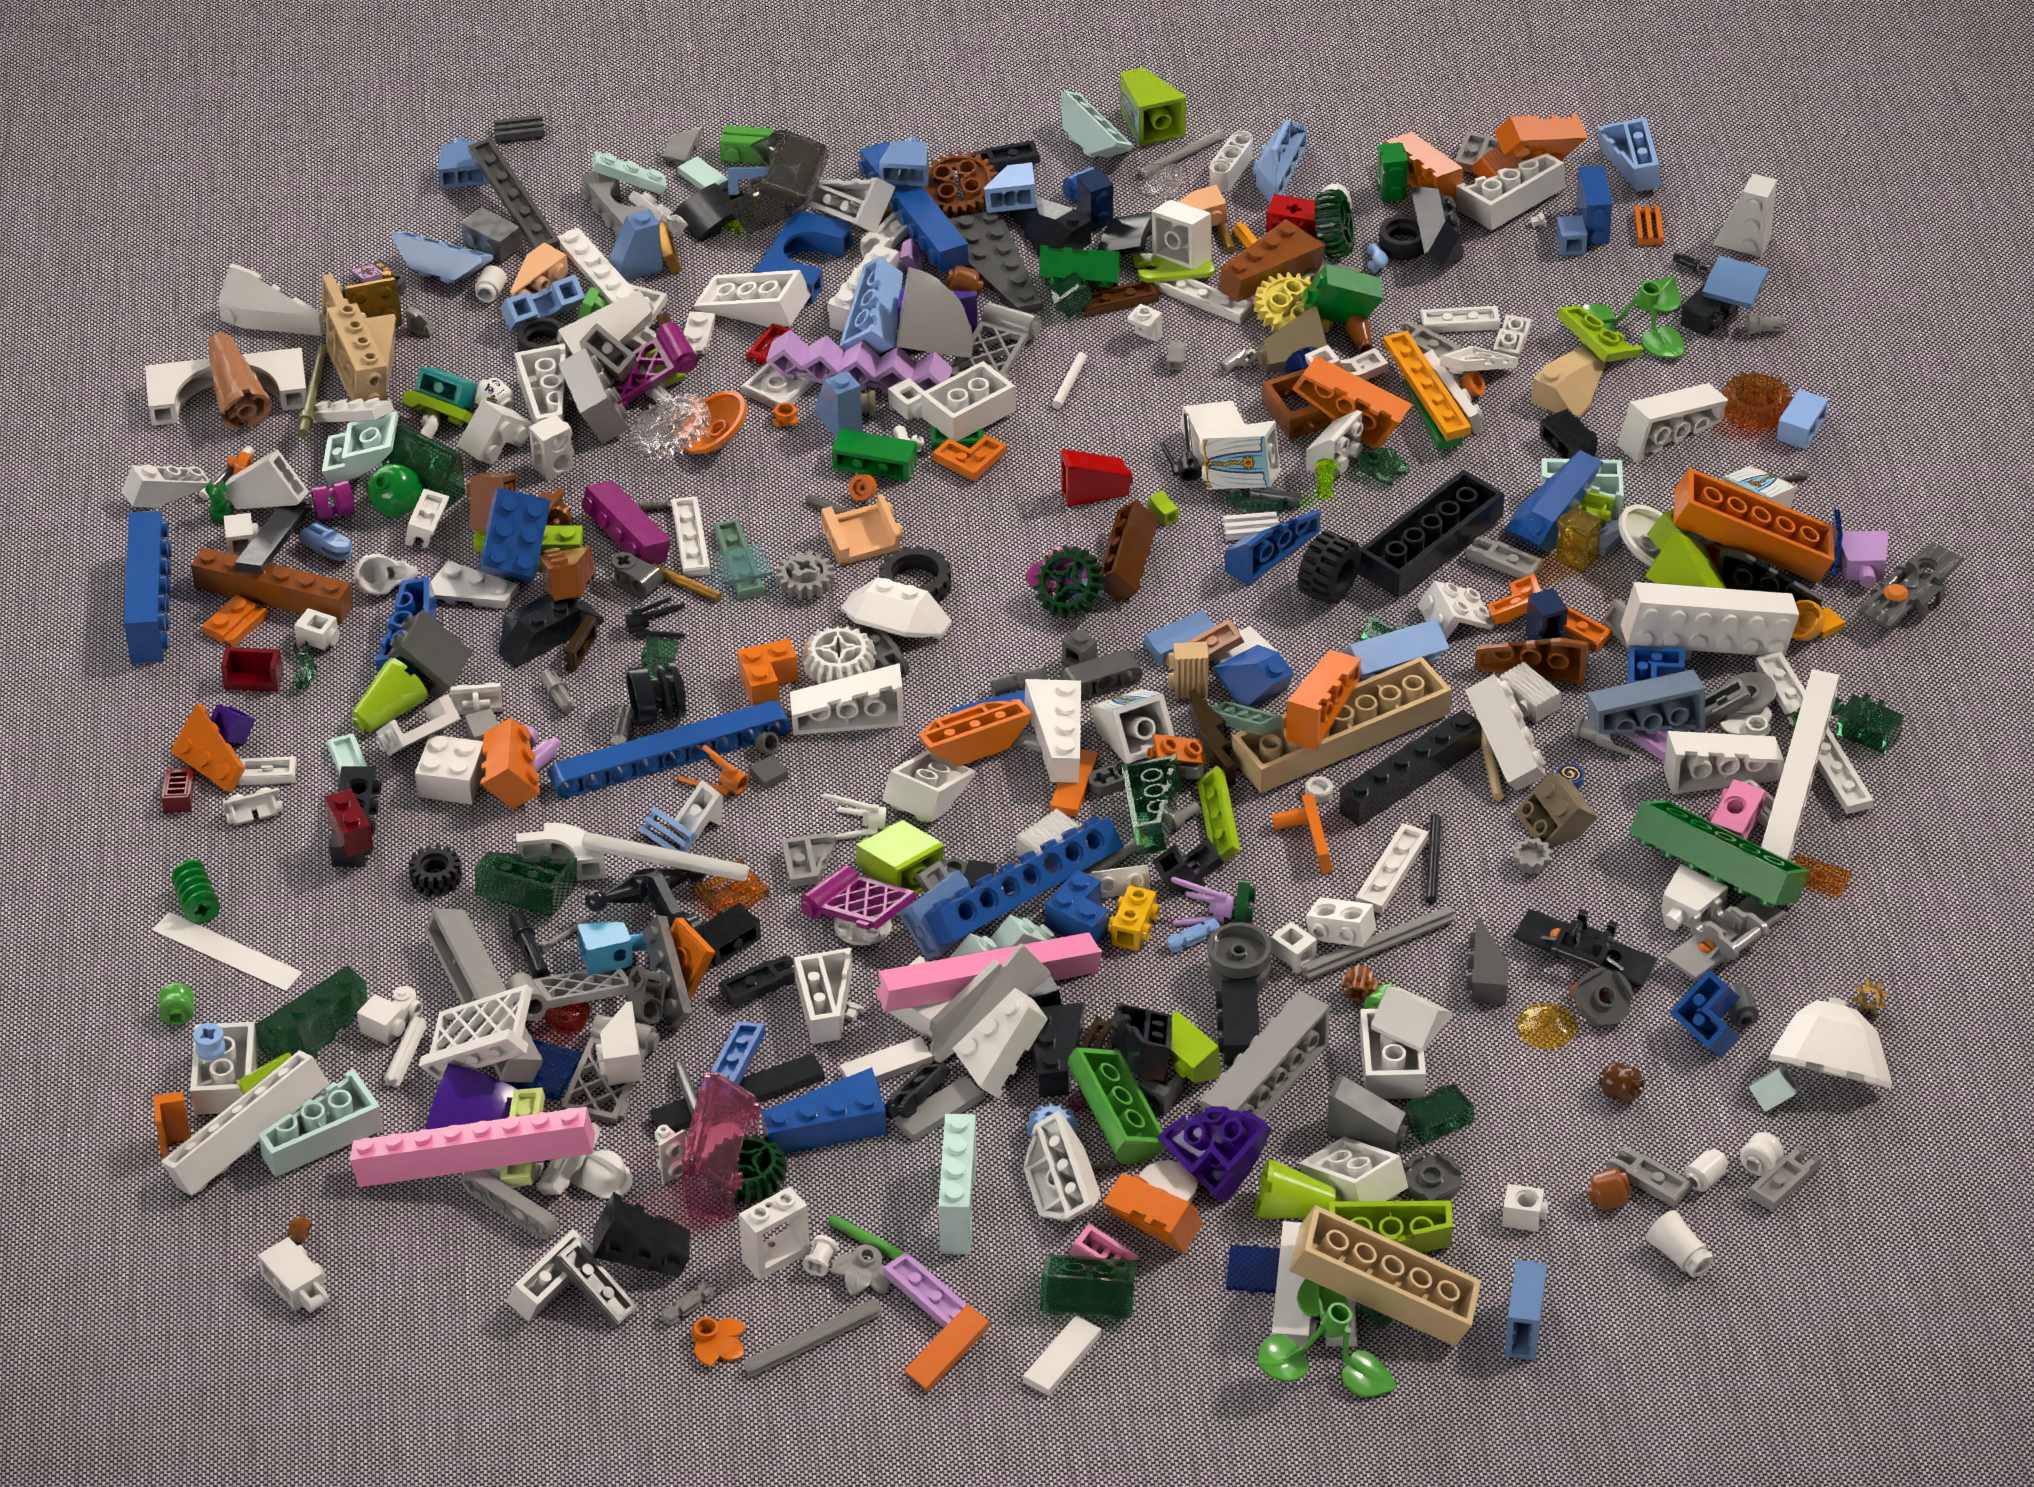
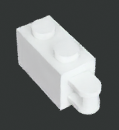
M287 1237L258 1254L261 1275L294 1311L304 1306L309 1313H312L317 1308L330 1302L329 1296L325 1291L324 1279H326V1275L322 1267L318 1263L313 1264L307 1252L301 1245L297 1246Z

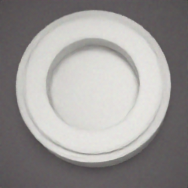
M1312 777L1305 783V794L1313 793L1315 803H1325L1333 796V784L1325 777Z

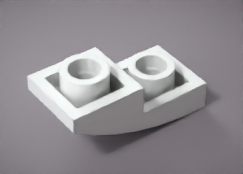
M1506 314L1502 329H1499L1493 351L1519 357L1530 332L1532 319Z

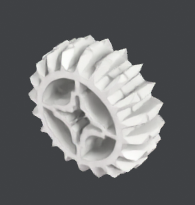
M837 625L836 629L826 627L824 632L817 630L815 636H809L808 642L804 643L802 663L804 664L806 675L810 676L811 681H817L818 684L874 670L875 659L873 655H876L873 641L868 638L867 633L861 634L859 628L852 631L849 625L845 629L839 628Z

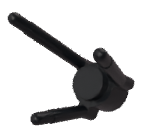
M1184 413L1187 453L1181 455L1176 463L1164 442H1160V447L1173 469V475H1179L1183 481H1193L1202 475V469L1192 451L1189 414Z
M667 596L645 606L631 609V612L625 613L629 634L636 633L637 638L645 636L684 638L686 636L684 632L645 630V628L650 627L648 618L682 609L685 607V604L680 603L647 612L671 601L672 598Z

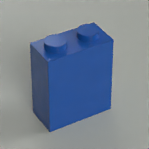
M1604 166L1579 167L1576 210L1577 214L1582 215L1587 231V245L1609 244L1612 200Z

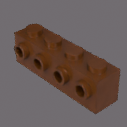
M1137 499L1118 510L1101 563L1103 570L1100 573L1104 574L1106 579L1101 581L1100 584L1105 586L1106 590L1104 591L1117 602L1126 597L1130 598L1138 592L1140 588L1139 582L1145 571L1144 566L1151 552L1150 546L1156 535L1155 530L1159 520Z

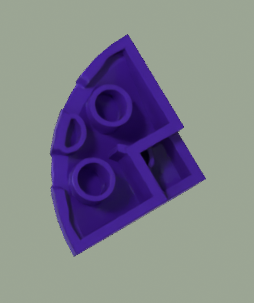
M448 1063L435 1094L425 1129L430 1130L451 1125L458 1126L480 1121L506 1119L510 1116L513 1090L518 1089L485 1073Z
M1213 1106L1205 1108V1112L1192 1117L1184 1115L1165 1128L1157 1138L1215 1198L1226 1203L1252 1170L1268 1140L1272 1128L1265 1121L1246 1110L1238 1111L1230 1110L1226 1106Z

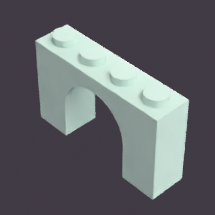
M945 1114L939 1193L940 1254L971 1255L972 1185L976 1183L977 1167L975 1114Z

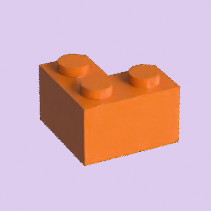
M790 638L736 650L738 675L751 706L768 701L779 702L778 685L798 680L797 655Z

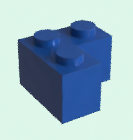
M1629 645L1627 684L1683 672L1685 669V648Z
M1077 869L1045 903V926L1063 937L1090 933L1098 946L1109 934V910L1100 906L1101 880Z
M1708 969L1669 1013L1720 1059L1740 1038L1735 1031L1721 1020L1727 1011L1738 1001L1740 996Z

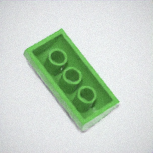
M1076 1047L1069 1056L1068 1067L1117 1160L1122 1164L1131 1165L1144 1162L1160 1153L1166 1147L1157 1138L1162 1129L1121 1052L1118 1050Z

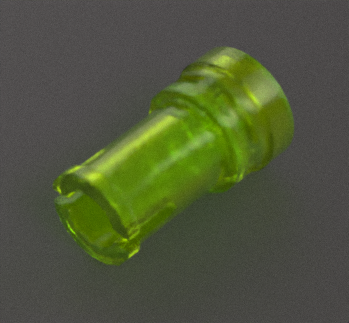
M1328 458L1320 459L1315 464L1317 478L1316 494L1322 499L1331 498L1334 493L1333 479L1336 475L1337 465L1335 461Z

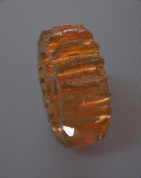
M1752 370L1750 374L1742 372L1740 376L1733 375L1732 380L1726 382L1721 392L1728 399L1724 410L1725 418H1729L1731 424L1738 423L1739 429L1748 427L1749 431L1752 428L1758 429L1760 432L1763 428L1771 431L1773 426L1778 427L1780 417L1792 401L1788 384H1783L1782 378L1775 379L1773 374L1764 375L1763 371L1760 374Z

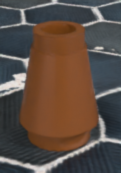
M1362 315L1350 317L1346 321L1345 332L1358 349V352L1362 354L1373 349L1369 320Z

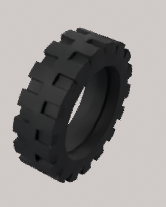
M911 546L904 547L901 551H893L891 556L887 555L884 558V564L881 563L879 578L890 579L893 582H897L894 578L905 570L923 569L933 573L936 576L933 582L917 588L928 591L938 604L940 600H944L947 597V592L950 593L951 591L950 563L948 560H945V556L942 553L937 554L936 550L932 548L927 550L923 546H916V548H911Z

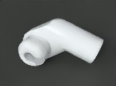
M425 414L422 417L421 424L423 428L416 438L420 444L427 446L440 425V419L436 415Z
M896 426L893 429L895 438L916 441L917 453L922 450L924 439L921 436L917 438V435H913L910 439L904 426Z

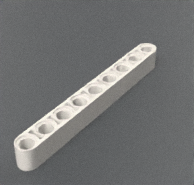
M1812 669L1761 846L1789 861L1840 682L1839 674Z

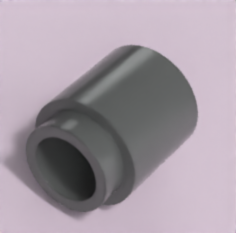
M1734 983L1729 987L1740 998L1727 1012L1733 1025L1747 1027L1758 1019L1759 1011L1751 990L1742 983Z

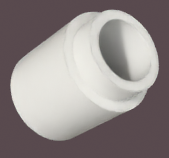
M490 265L483 269L475 285V294L479 300L490 303L499 297L507 280L506 273L501 268Z
M1711 1149L1710 1151H1704L1685 1169V1178L1692 1182V1189L1705 1192L1726 1173L1728 1161L1719 1150Z

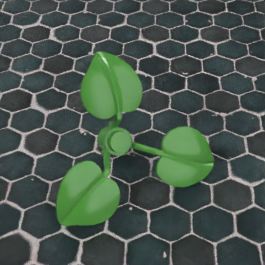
M1675 276L1643 282L1638 295L1633 296L1632 301L1616 318H1614L1613 310L1604 304L1592 303L1582 306L1583 309L1603 321L1605 329L1615 332V324L1619 323L1637 303L1640 310L1644 312L1651 311V328L1653 331H1647L1643 334L1642 345L1648 353L1661 358H1678L1683 355L1684 342L1681 335L1670 326H1662L1659 329L1656 326V311L1669 313L1676 311L1680 307L1681 295Z
M1305 1278L1297 1292V1303L1302 1312L1307 1316H1320V1327L1300 1349H1298L1296 1343L1291 1338L1277 1334L1266 1338L1258 1351L1257 1364L1259 1368L1273 1379L1284 1382L1296 1381L1302 1378L1309 1369V1362L1302 1354L1310 1348L1321 1334L1330 1338L1343 1335V1362L1347 1366L1343 1368L1341 1377L1345 1386L1354 1394L1362 1397H1375L1393 1392L1397 1386L1392 1375L1374 1355L1366 1351L1357 1350L1349 1358V1334L1351 1329L1347 1325L1352 1318V1312L1347 1306V1298Z

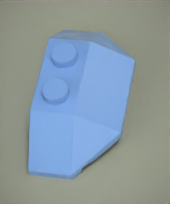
M1287 119L1271 136L1267 146L1263 145L1260 159L1256 160L1253 166V175H1256V186L1269 202H1271L1274 194H1284L1307 147V127Z
M406 231L392 232L391 235L392 240L410 269L418 270L417 274L425 277L440 276V281L446 283H455L456 280L466 279L493 260V255Z

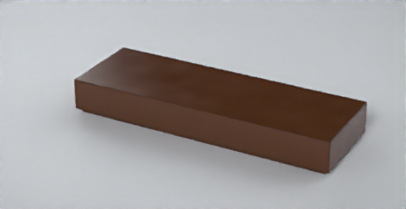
M1144 281L1078 295V303L1086 318L1159 301V293L1154 284Z

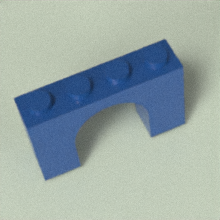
M796 209L792 217L786 220L781 233L776 235L771 248L765 251L764 258L760 264L755 266L753 273L800 270L811 293L807 303L813 304L823 289L822 269L800 264L789 258L805 251H816L843 258L853 244L852 223Z

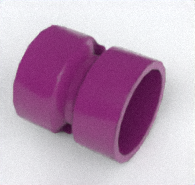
M348 480L335 482L331 488H328L326 485L311 488L313 507L318 522L333 519L334 514H338L340 517L355 514L353 495ZM328 496H332L334 506L329 507Z

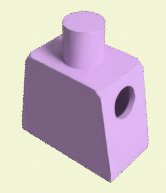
M1888 531L1836 532L1834 554L1846 580L1860 581L1862 587L1869 588L1875 585L1876 580L1884 579Z

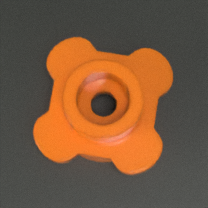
M787 402L778 404L772 410V414L775 416L773 424L776 426L798 424L799 418L796 417L798 408Z

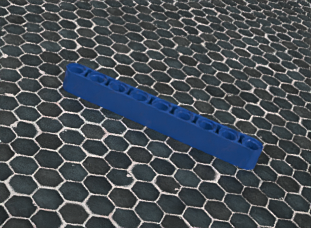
M768 701L558 761L549 767L547 775L557 796L560 798H570L709 758V754L702 749L704 745L719 755L754 745L755 739L763 732H773L777 737H781L789 732L791 723L778 701Z

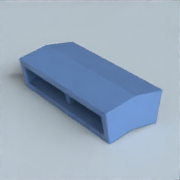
M1203 609L1146 634L1143 644L1151 657L1160 666L1167 664L1166 656H1168V653L1173 652V643H1185L1213 628L1215 625Z

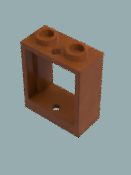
M1306 369L1262 382V403L1289 440L1325 429L1334 421L1314 405L1291 412L1283 402L1282 398L1298 394L1292 388Z

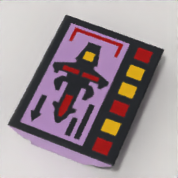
M382 260L348 271L357 279L366 283L382 280V272L391 271L393 274L394 269Z

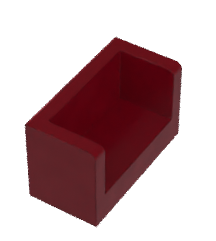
M225 647L221 662L224 689L279 692L283 677L280 649Z

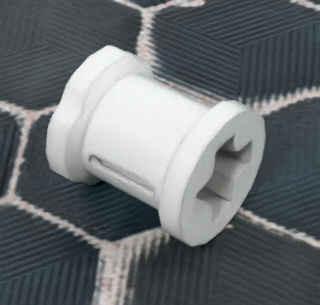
M818 1235L812 1241L811 1245L813 1248L810 1254L803 1259V1267L812 1275L825 1276L829 1271L831 1257L837 1254L839 1247L830 1237Z

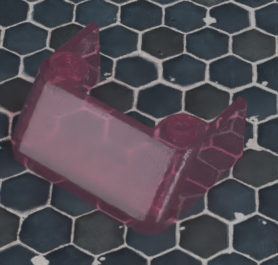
M705 1071L684 1146L682 1167L687 1215L735 1220L734 1195L736 1189H741L743 1182V1172L738 1171V1159L745 1132H758L761 1102H756L754 1094L719 1072Z

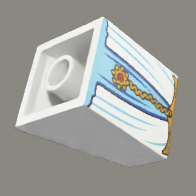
M1276 421L1210 430L1200 440L1199 450L1201 456L1204 455L1205 465L1202 466L1203 481H1207V489L1271 487L1280 473Z
M1752 465L1722 478V481L1788 508L1791 507L1797 489L1796 485Z
M1137 689L1090 705L1097 733L1126 764L1147 757V749L1152 748L1154 745L1153 734L1175 736L1163 693Z

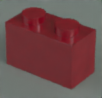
M349 788L325 796L327 820L346 857L374 849L370 823L352 789Z

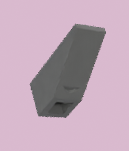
M1477 919L1476 931L1470 930L1469 948L1475 949L1474 952L1468 951L1467 969H1473V973H1467L1466 990H1472L1471 1002L1506 1005L1509 963L1482 920Z

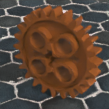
M959 151L957 156L949 152L948 158L939 155L940 161L938 162L933 159L930 160L931 167L929 166L928 186H923V188L947 218L950 214H953L954 218L958 217L959 214L968 215L969 212L977 214L976 209L978 208L983 211L986 210L984 187L998 175L995 172L994 165H989L988 159L982 161L980 154L973 158L971 151L966 156H963L962 151ZM953 170H956L958 173L963 200L959 199Z

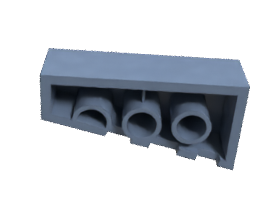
M1694 669L1587 693L1588 716L1598 734H1633L1635 730H1645L1647 734L1657 733L1658 730L1678 732L1694 730L1698 733H1705V687Z

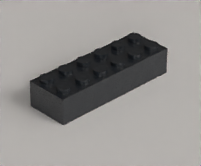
M1463 469L1361 547V562L1358 574L1393 596L1400 598L1502 519L1505 493Z

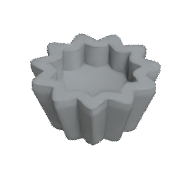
M1526 837L1524 841H1517V846L1512 848L1513 860L1517 868L1522 870V873H1528L1529 875L1539 874L1541 871H1544L1550 863L1553 850L1548 848L1549 843L1541 842L1540 838L1532 840Z

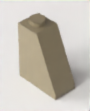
M1317 306L1311 307L1263 340L1260 350L1257 351L1259 365L1264 366L1265 374L1307 367L1305 354L1327 345Z

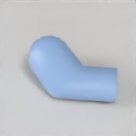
M1376 243L1370 244L1367 248V253L1373 259L1367 263V266L1373 273H1377L1381 268H1385L1389 259Z

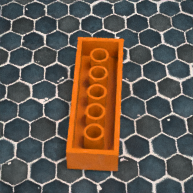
M1688 468L1674 489L1673 525L1683 530L1701 535L1707 540L1716 541L1730 549L1747 553L1758 560H1763L1775 565L1779 569H1785L1804 579H1810L1817 583L1820 582L1834 562V526L1692 468Z

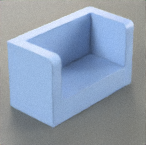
M1799 389L1779 419L1777 440L1806 450L1826 420L1829 399Z

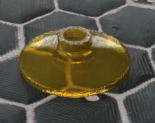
M1538 1003L1522 1011L1518 1018L1517 1028L1520 1036L1527 1043L1539 1048L1552 1049L1561 1047L1572 1040L1576 1033V1021L1574 1016L1560 1005Z

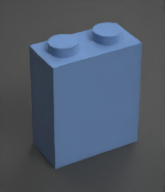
M1516 1260L1508 1312L1505 1357L1536 1360L1544 1305L1546 1263Z

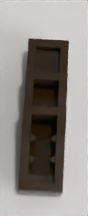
M1195 689L1190 690L1189 713L1195 737L1201 740L1205 758L1211 769L1215 766L1223 769L1227 786H1232L1236 784V763L1230 758V742L1224 736V721Z

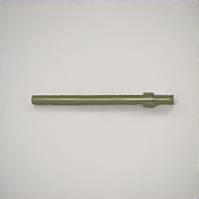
M325 345L317 347L304 407L299 413L298 435L301 438L308 436L309 429L314 423L315 415L313 411L327 354Z

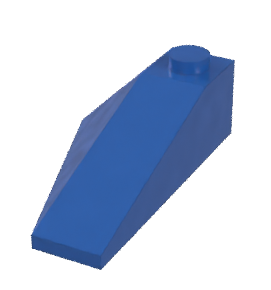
M1315 510L1242 538L1234 545L1229 546L1225 551L1224 571L1250 586L1320 532L1321 512Z

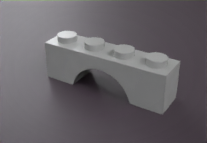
M595 171L581 175L582 186H580L579 190L582 198L592 205L594 212L603 218L608 228L611 227L617 238L627 215L646 210L643 206H625L617 203L621 198L619 180Z

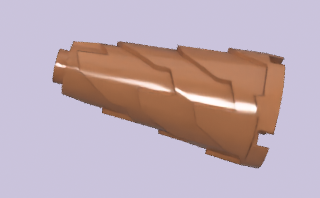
M222 332L214 333L207 342L209 347V364L213 375V387L217 398L219 415L223 423L230 428L243 429L241 423L246 422L250 427L263 421L271 412V399L268 393L264 391L255 372H252L245 357L241 355L233 338Z

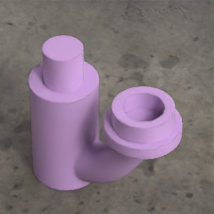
M526 726L531 735L529 739L530 746H533L539 737L538 733L533 727ZM553 737L550 741L543 740L533 749L535 755L534 766L537 772L557 755V748L561 746V741L557 737Z

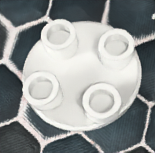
M836 918L834 922L836 935L841 940L853 945H871L880 942L888 936L892 927L891 919L878 929L870 928L869 930L859 928L856 923Z

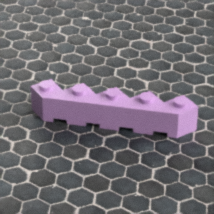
M791 330L772 341L766 359L768 364L786 378L794 379L795 376L801 374L810 376L811 382L823 383L825 379L848 371L860 384L862 390H866L867 387L879 388L882 393H888V388L907 378H910L926 391L949 379L952 372V367L936 352L916 363L900 347H896L880 357L864 341H861L844 352L827 335L807 346Z

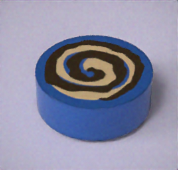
M1563 764L1556 770V774L1572 781L1577 789L1583 785L1584 771L1578 765Z

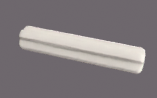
M414 1016L411 1018L384 1077L387 1086L395 1088L400 1086L426 1029V1020L423 1017Z

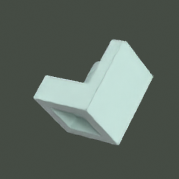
M1785 1064L1759 1078L1749 1087L1764 1111H1768L1784 1102L1801 1089Z

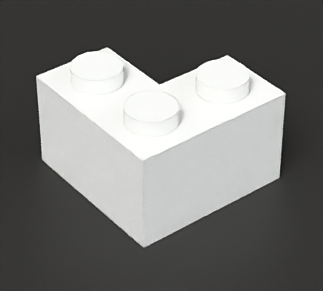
M482 399L457 446L477 460L493 465L500 456L506 442L522 447L529 436V427L534 424L512 409Z

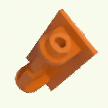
M1159 734L1152 735L1154 745L1152 748H1148L1146 753L1147 758L1152 762L1172 761V763L1207 764L1201 740Z

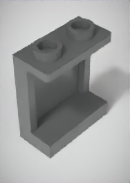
M422 610L417 615L413 616L411 614L404 620L401 625L403 631L398 633L391 641L390 646L392 649L387 657L403 656L434 683L429 693L437 699L453 686L473 651L427 612Z

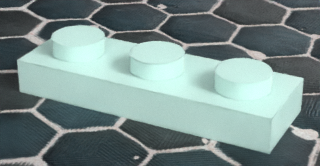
M595 152L592 158L593 171L660 195H663L667 187L665 176L655 169L647 170L641 168L632 161L624 162L618 160L609 153L601 154Z

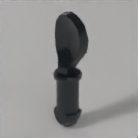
M1680 253L1673 255L1675 263L1691 268L1693 271L1705 270L1711 272L1714 267L1713 264L1701 265L1699 259L1695 260Z

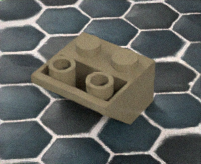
M1552 771L1514 811L1534 839L1540 838L1541 842L1549 843L1548 848L1580 838L1598 818L1572 781Z

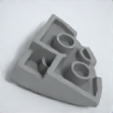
M908 268L896 346L972 358V330L963 305L954 292L950 291L939 279L919 269Z

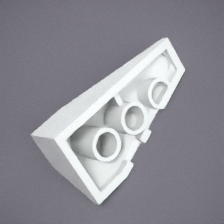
M235 264L229 266L218 300L221 321L246 329L323 335L322 314L296 297L290 299L280 292L281 288L275 284L269 286L260 280L261 275L255 271Z

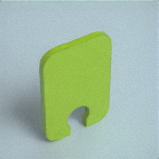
M1153 253L1138 254L1133 257L1135 268H1143L1145 266L1157 267L1154 270H1138V276L1141 281L1147 283L1207 278L1215 274V267L1211 259L1192 270Z

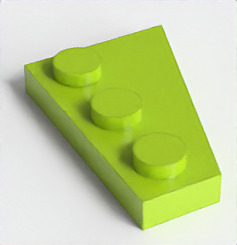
M1579 305L1561 307L1556 315L1564 323V326L1578 336L1580 341L1588 346L1596 354V357L1603 362L1637 358L1641 356L1644 350L1638 344L1632 347L1623 341L1625 336L1620 332H1612L1605 329L1603 321Z

